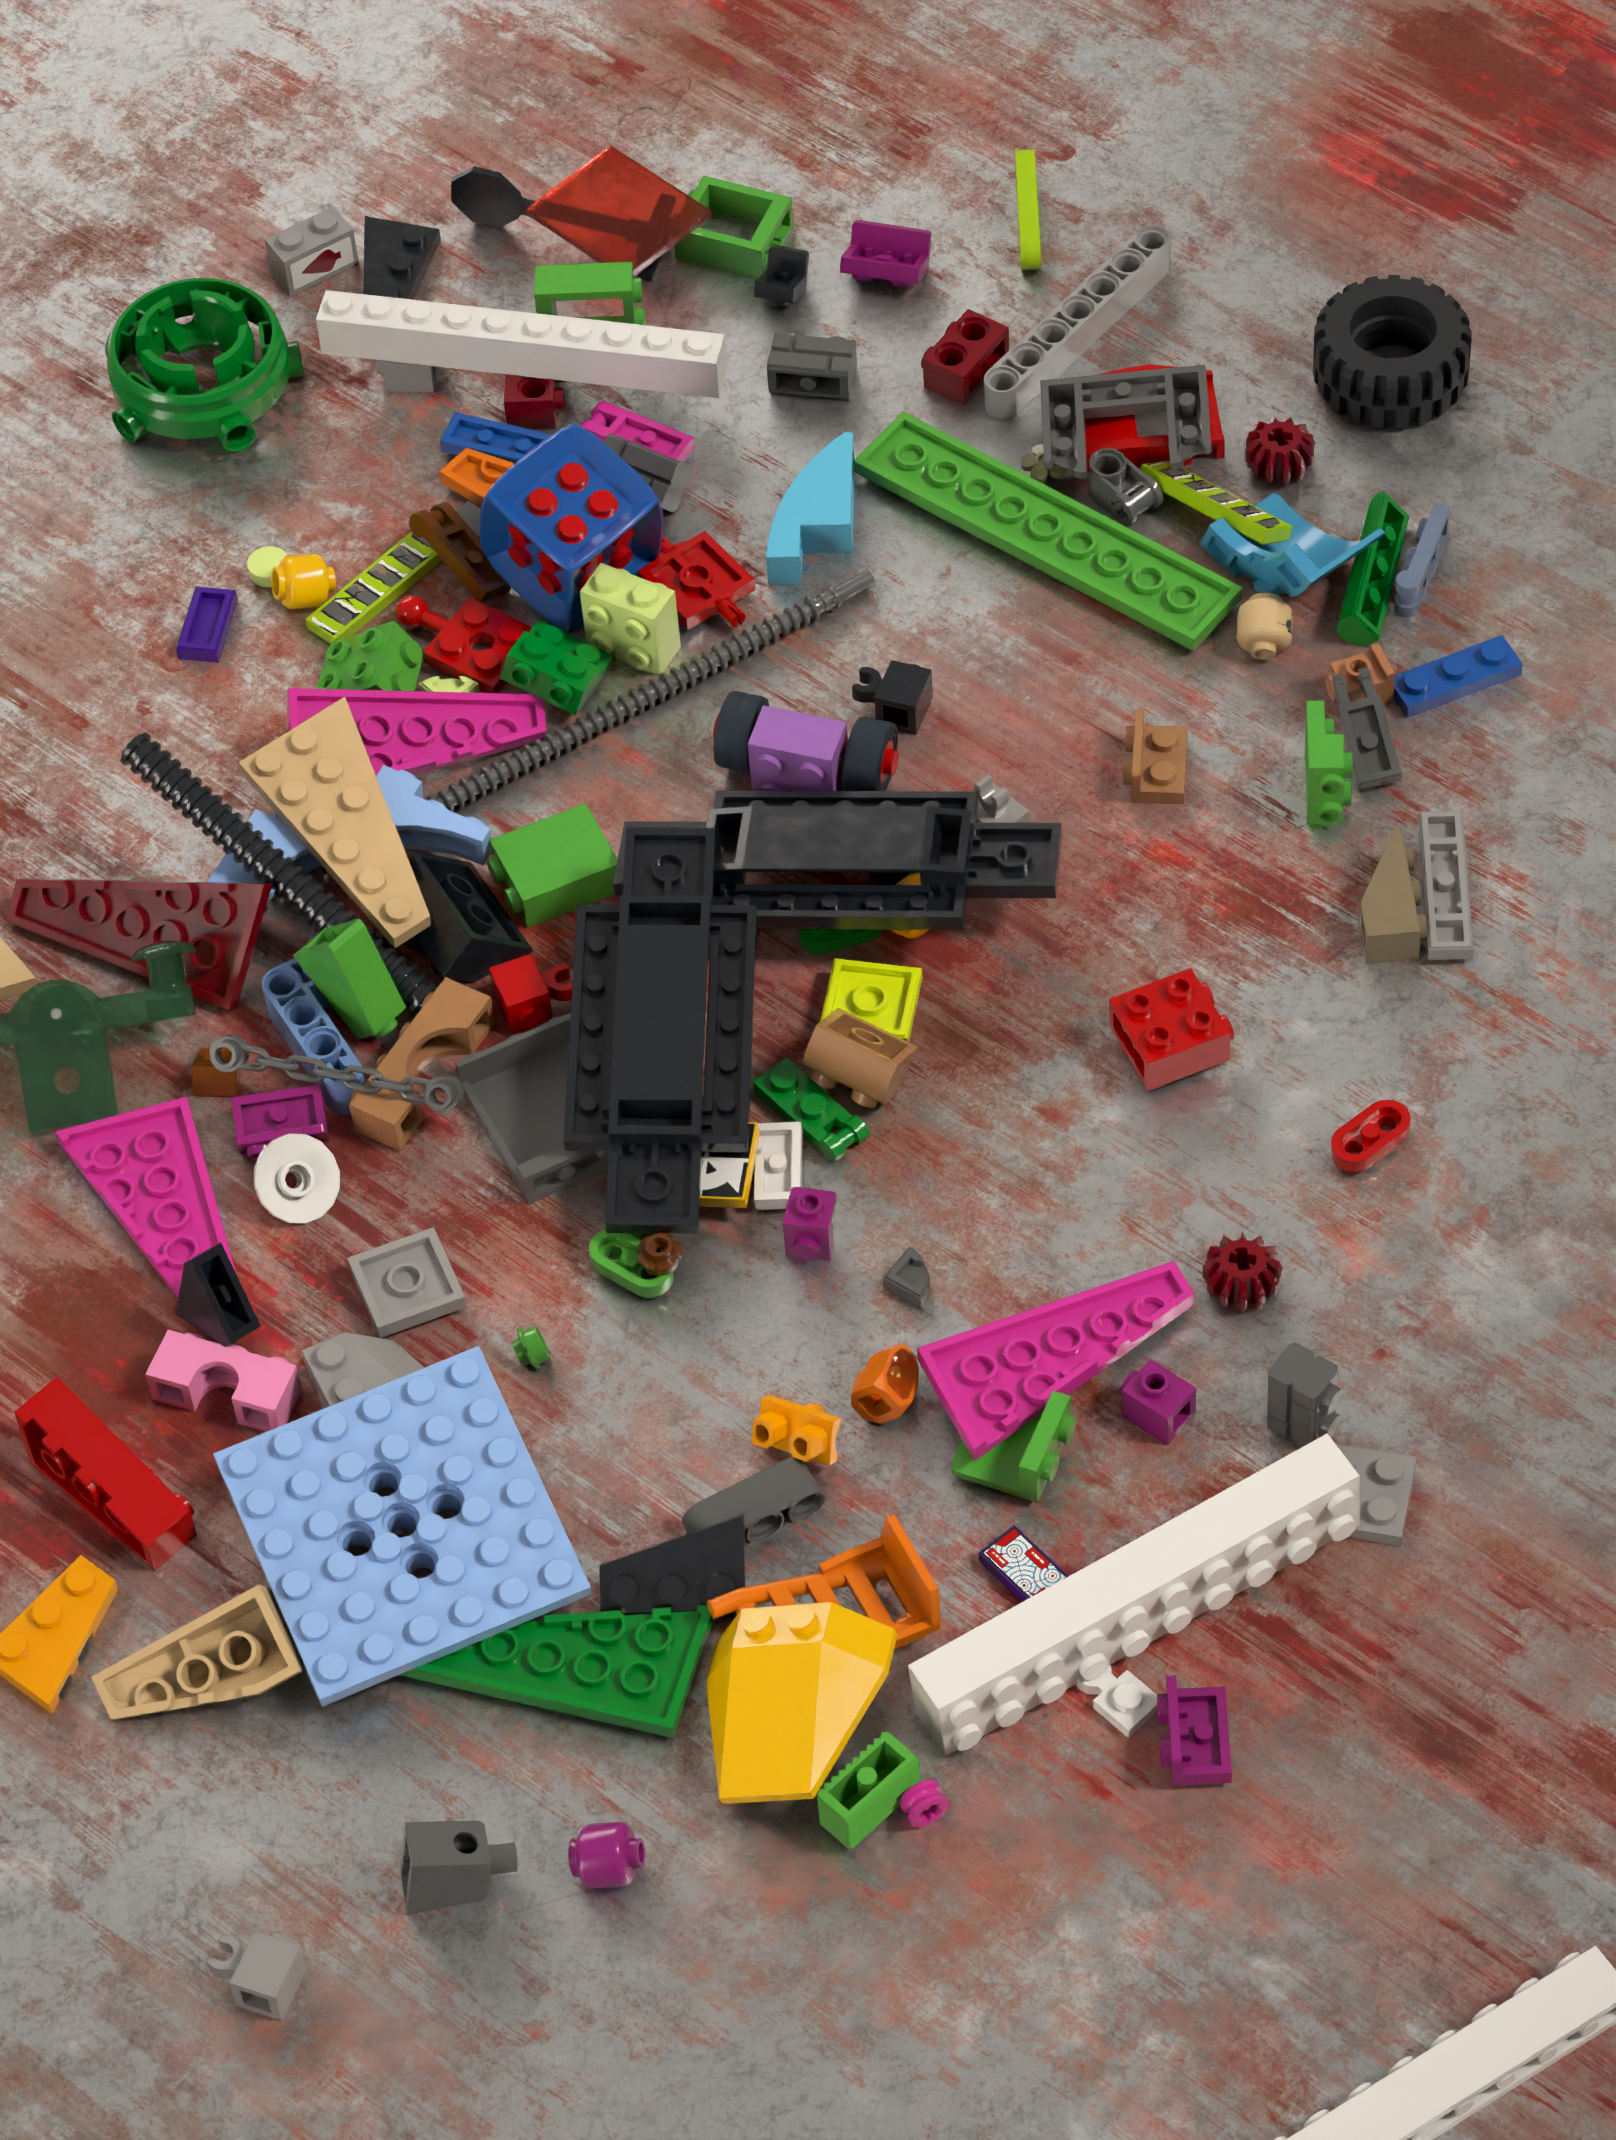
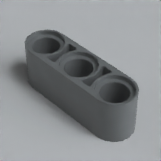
M791 1457L696 1503L686 1511L682 1517V1524L687 1532H691L744 1513L745 1549L816 1514L823 1507L826 1496L804 1462Z

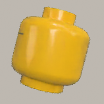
M315 553L286 555L280 560L279 565L272 569L271 586L273 596L276 600H281L282 604L291 610L319 608L327 601L329 592L335 591L336 578L334 569L327 567L324 559Z

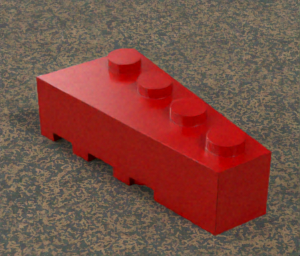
M55 1377L14 1411L30 1463L154 1572L197 1536L192 1515L195 1512L188 1500L178 1492L173 1494L149 1466L145 1465L58 1377Z

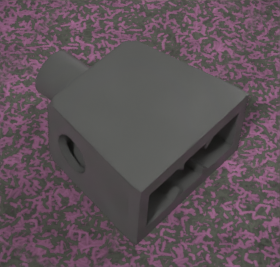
M480 1821L405 1823L399 1871L406 1913L415 1914L483 1900L487 1897L490 1875L517 1872L515 1843L488 1844L485 1825Z

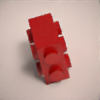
M1191 968L1109 999V1026L1148 1091L1230 1060V1041L1234 1039L1232 1024L1225 1014L1219 1015L1214 1006L1213 994L1206 982L1200 983Z

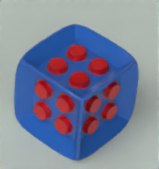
M577 424L568 425L553 433L517 461L492 485L481 504L480 543L492 567L536 611L548 621L567 632L584 625L580 590L600 563L616 569L626 570L638 577L637 570L654 561L661 549L663 511L651 487L609 446L593 433Z

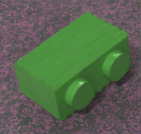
M881 1732V1738H874V1744H867V1751H860V1757H853V1763H846V1770H838V1776H831V1782L824 1783V1789H819L817 1792L820 1825L846 1848H854L899 1807L901 1796L909 1788L921 1782V1775L919 1774L920 1765L918 1764L920 1761L917 1756L889 1732Z

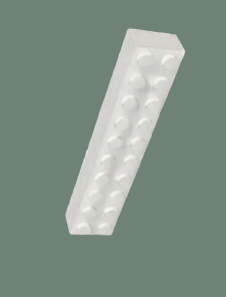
M1328 1433L909 1664L908 1669L915 1713L945 1757L957 1750L964 1751L972 1748L981 1740L982 1736L1000 1726L1008 1727L1022 1718L1025 1712L1041 1703L1048 1704L1056 1701L1065 1693L1066 1689L1077 1684V1678L1081 1676L1085 1680L1097 1678L1106 1671L1109 1663L1111 1665L1125 1656L1133 1657L1140 1654L1149 1646L1150 1642L1166 1633L1173 1634L1181 1631L1193 1618L1207 1610H1218L1231 1601L1234 1595L1250 1586L1259 1587L1268 1582L1275 1572L1292 1563L1300 1564L1306 1561L1318 1548L1333 1540L1341 1541L1349 1537L1356 1527L1360 1526V1475Z

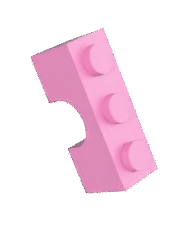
M167 1330L145 1374L152 1400L194 1412L207 1392L219 1387L233 1388L235 1392L231 1399L237 1423L265 1432L287 1424L302 1393L297 1365L291 1364L288 1360L278 1356L269 1358L254 1354L234 1344L223 1346L207 1341L202 1336L191 1332L182 1334Z

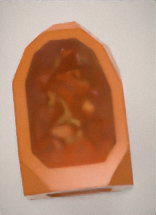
M898 1344L883 1348L869 1359L865 1369L857 1374L851 1392V1406L864 1420L883 1424L899 1418L908 1408L918 1387L919 1366L916 1355L906 1345Z

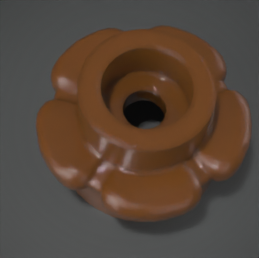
M658 1232L652 1236H647L638 1245L637 1249L640 1253L638 1261L652 1275H668L676 1270L679 1260L682 1258L683 1248L681 1243L675 1242L674 1236L665 1232ZM660 1249L664 1250L663 1252H660V1253H657V1252H656V1250H660Z

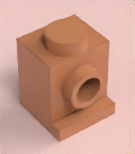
M1379 643L1370 645V651L1330 662V675L1325 677V685L1332 701L1337 700L1333 688L1332 675L1342 673L1343 678L1346 680L1350 702L1364 699L1357 677L1358 669L1364 667L1369 668L1376 695H1380L1382 704L1394 700L1395 672Z

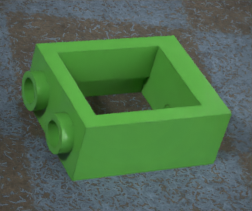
M703 175L696 189H692L689 192L685 208L680 217L676 216L672 221L670 239L674 240L675 257L759 278L767 270L769 248L772 245L783 246L794 227L792 198ZM709 210L760 222L750 241L699 228Z
M632 262L535 265L534 299L536 313L558 316L556 301L622 298L623 316L574 318L646 325L645 307H637V303L643 302L642 279L634 278Z

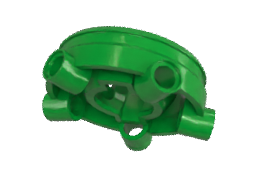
M184 279L162 285L145 293L129 305L120 315L108 336L105 347L112 393L119 406L112 413V420L118 432L130 443L136 442L148 432L180 439H201L218 436L226 450L230 452L242 451L248 448L256 438L257 431L252 422L264 415L278 401L287 385L288 379L304 377L299 341H286L285 333L278 317L267 301L242 285L221 279ZM193 315V319L187 324H178L175 319ZM248 321L259 327L263 356L259 364L254 362L255 344ZM200 348L219 350L223 354L213 359L217 385L213 389L201 391L198 387L193 364H175L161 359V357L167 351L181 355L190 350ZM121 364L142 371L146 379L134 370L127 374L121 367Z

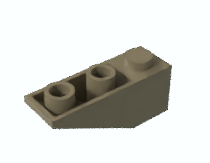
M1394 828L1361 900L1359 930L1366 964L1419 959L1420 941L1427 940L1425 914H1417L1416 906L1421 904L1418 879H1411L1409 872L1414 871L1412 845H1404L1401 828Z

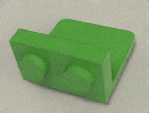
M394 620L377 627L368 628L361 633L344 639H338L328 647L320 679L317 683V689L415 691L424 650Z
M1053 1390L1042 1414L975 1461L961 1440L951 1462L953 1475L1038 1503L1047 1481L1052 1482L1056 1475L1060 1460L1059 1454L1064 1443L1069 1444L1075 1431L1077 1418L1071 1415V1396Z

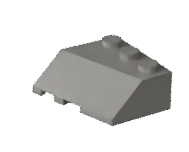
M347 1332L302 1350L309 1383L323 1409L424 1368L394 1340Z

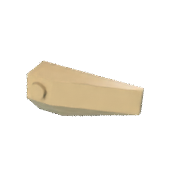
M259 1584L91 1676V1679L110 1719L114 1721L261 1695L303 1672L301 1658L271 1589Z

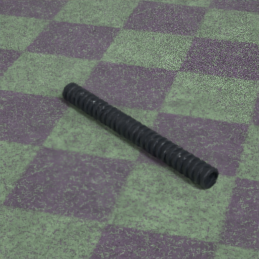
M147 732L138 734L127 744L121 754V763L124 766L130 764L131 772L134 774L140 773L141 780L144 783L151 782V789L154 792L161 791L162 799L165 801L171 800V805L175 810L182 809V816L185 819L192 818V825L196 828L202 827V833L206 837L212 835L213 843L216 846L222 844L223 852L227 855L232 853L234 855L233 860L236 863L243 862V869L246 872L253 871L255 880L273 883L271 889L275 890L274 896L277 899L284 898L285 906L288 908L294 907L295 914L298 917L304 915L306 917L305 923L308 926L315 925L317 934L324 928L355 920L356 914L353 911L346 912L345 904L343 902L336 903L334 901L335 895L332 893H324L325 887L322 884L315 885V879L312 875L305 876L304 869L301 866L294 867V860L291 857L284 858V851L280 848L274 849V843L270 839L263 840V833L260 830L254 832L252 830L253 824L249 821L243 822V816L239 812L233 814V808L229 803L223 805L221 796H213L211 794L212 789L209 786L202 787V780L199 777L192 778L191 770L188 768L182 769V764L178 759L171 760V753L168 750L161 751L160 743L157 741L151 742V736ZM369 929L368 932L405 1006L409 1007V1014L412 1016L418 1014L425 997L430 992L435 991L438 985L435 982L429 984L426 974L419 975L417 973L418 968L414 964L408 966L406 964L408 960L404 955L398 957L396 955V948H388L386 946L387 941L383 937L377 939L376 931Z

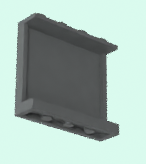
M571 1013L554 1017L541 1026L522 1034H515L504 1042L483 1051L473 1052L466 1058L455 1062L457 1077L463 1086L464 1097L528 1205L608 1170L609 1151H565L564 1149Z

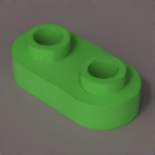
M606 1229L598 1232L592 1238L589 1244L590 1260L593 1268L601 1275L645 1298L658 1297L666 1293L672 1286L673 1272L665 1276H655L648 1273L638 1261L640 1253L637 1249L641 1241L639 1238L630 1233H606ZM612 1255L620 1256L616 1260L607 1259ZM649 1276L657 1277V1278L651 1279V1280H646V1279H645L646 1277H649Z

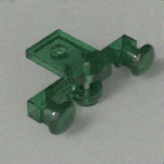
M160 941L146 945L132 955L131 962H147L151 990L100 998L92 990L79 983L68 980H49L27 990L14 1004L9 1013L0 1014V1047L12 1045L16 1047L29 1132L84 1124L119 1115L106 1030L196 1016L192 984H187L183 959L184 954L197 952L193 945L183 941ZM65 1067L75 1069L80 1075L78 1089L70 1094L62 1093L55 1085L57 1072Z

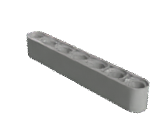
M1148 225L1139 229L984 375V401L987 415L996 420L1006 421L1020 414L1041 394L1040 380L1057 379L1168 274L1171 264V236L1164 227Z

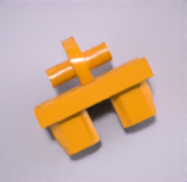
M767 1395L761 1398L760 1416L753 1420L751 1441L753 1445L766 1449L774 1447L789 1452L793 1458L805 1462L814 1460L830 1466L837 1462L838 1453L835 1441L841 1418L825 1413L823 1406L813 1402L803 1406Z

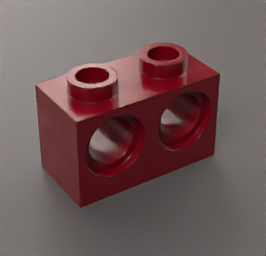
M967 309L957 321L949 324L944 336L935 346H930L925 351L921 360L924 388L965 406L984 385V375L1009 351V327Z
M506 374L504 408L507 424L530 430L556 429L557 412H564L565 410L564 388H559V383H566V381Z

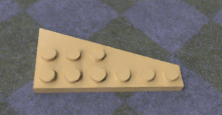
M345 697L238 762L239 772L394 948L431 926L430 914Z

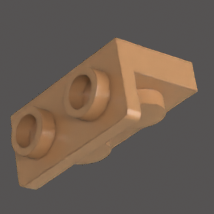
M1135 710L1134 726L1126 725L1125 751L1133 752V758L1124 759L1123 785H1132V803L1184 804L1187 726L1144 725V710Z

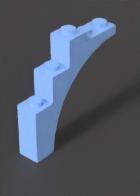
M383 765L376 778L404 849H420L452 854L482 865L485 864L491 854L489 841L491 839V828L486 827L483 822L474 817H464L448 810L438 801L423 799L422 781L405 770L397 771ZM255 809L248 820L253 824L252 830L254 832L260 830L263 833V840L270 839L274 843V849H282L284 851V858L291 857L294 860V867L301 866L304 869L305 875L322 866L277 814L269 815ZM232 853L225 854L207 881L264 883L263 880L257 881L254 879L253 871L246 872L243 869V862L236 863L233 860L234 855ZM271 889L268 901L274 897V889Z

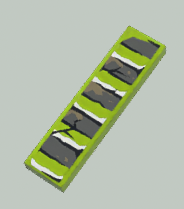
M1168 460L1146 463L1141 466L1140 470L1151 476L1165 494L1216 521L1222 517L1235 531L1261 545L1283 542L1290 538L1292 525L1184 468L1171 471L1170 461Z
M411 531L306 618L307 629L329 644L338 639L354 635L443 561L442 558L424 537H417Z

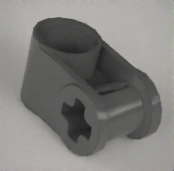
M1104 448L1095 451L1091 455L1089 461V494L1112 513L1119 523L1129 527L1137 521L1138 515L1149 508L1155 509L1163 504V494L1157 482L1148 474L1143 473L1122 452L1112 448Z

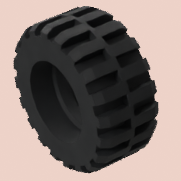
M1388 275L1387 279H1378V276L1366 278L1362 284L1358 285L1357 282L1346 286L1343 289V294L1337 292L1327 301V306L1320 310L1317 316V325L1314 327L1313 377L1314 382L1318 385L1319 393L1325 401L1330 402V406L1339 414H1349V419L1358 424H1362L1363 421L1371 423L1372 428L1384 429V425L1395 426V429H1405L1411 423H1416L1417 426L1428 423L1433 415L1438 418L1450 409V404L1454 405L1463 395V389L1468 383L1472 330L1469 328L1470 321L1466 312L1462 308L1460 309L1461 305L1450 294L1445 296V291L1441 287L1433 283L1430 286L1425 285L1423 279L1412 276L1410 280L1400 279V275ZM1396 345L1412 349L1418 353L1405 358L1393 359L1375 356L1366 352V350L1378 346Z

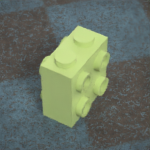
M600 563L580 590L586 642L638 670H646L660 675L681 648L675 590L669 589L661 583H653L632 575L626 570L616 569Z

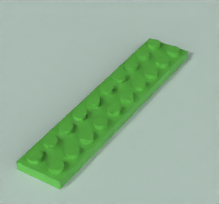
M904 411L853 461L854 472L1193 651L1242 600L1243 587Z

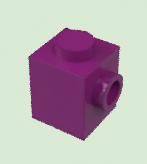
M1152 1359L1139 1372L1136 1370L1132 1371L1121 1386L1122 1416L1166 1445L1173 1440L1196 1414V1387Z

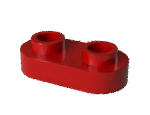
M1389 1099L1371 1104L1334 1132L1331 1139L1330 1152L1334 1164L1348 1172H1360L1375 1164L1408 1138L1411 1123L1409 1110L1402 1103ZM1382 1127H1391V1128H1393V1130L1385 1131V1130H1382L1381 1128H1382ZM1355 1151L1358 1152V1154H1351L1348 1152Z

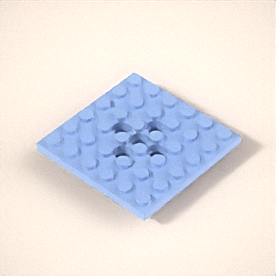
M479 1346L213 1453L216 1465L321 1707L592 1594L587 1577ZM385 1487L396 1490L395 1493L385 1497H380L376 1493V1491ZM447 1509L459 1512L458 1515L449 1519H443L438 1515L441 1511ZM403 1527L414 1530V1533L402 1538L393 1534L394 1531ZM356 1546H366L370 1549L365 1554L353 1556L349 1553L350 1549ZM419 1568H428L433 1571L429 1576L420 1579L411 1574Z

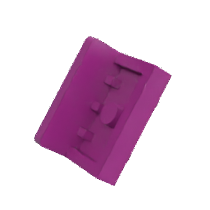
M855 220L852 224L851 245L841 256L840 273L852 274V278L861 281H870L875 278L890 280L891 284L900 287L918 284L929 270L932 233L929 230Z
M321 1084L231 1097L236 1147L239 1153L247 1152L249 1158H258L260 1152L272 1140L287 1134H307L319 1141L329 1140Z
M1176 1675L1166 1676V1693L1157 1694L1158 1723H1168V1737H1160L1161 1767H1171L1172 1786L1232 1783L1225 1686L1177 1688Z

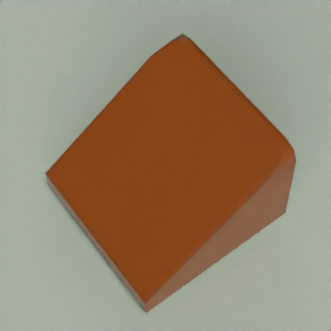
M201 1047L191 1065L194 1095L236 1096L239 1090L242 1069L232 1072L218 1070L210 1060V1048ZM222 1048V1058L230 1062L232 1059L231 1051L228 1048Z

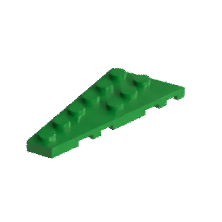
M707 1605L697 1606V1611L671 1612V1607L652 1608V1614L623 1615L619 1610L544 1615V1620L524 1622L400 1675L674 1738L714 1619Z

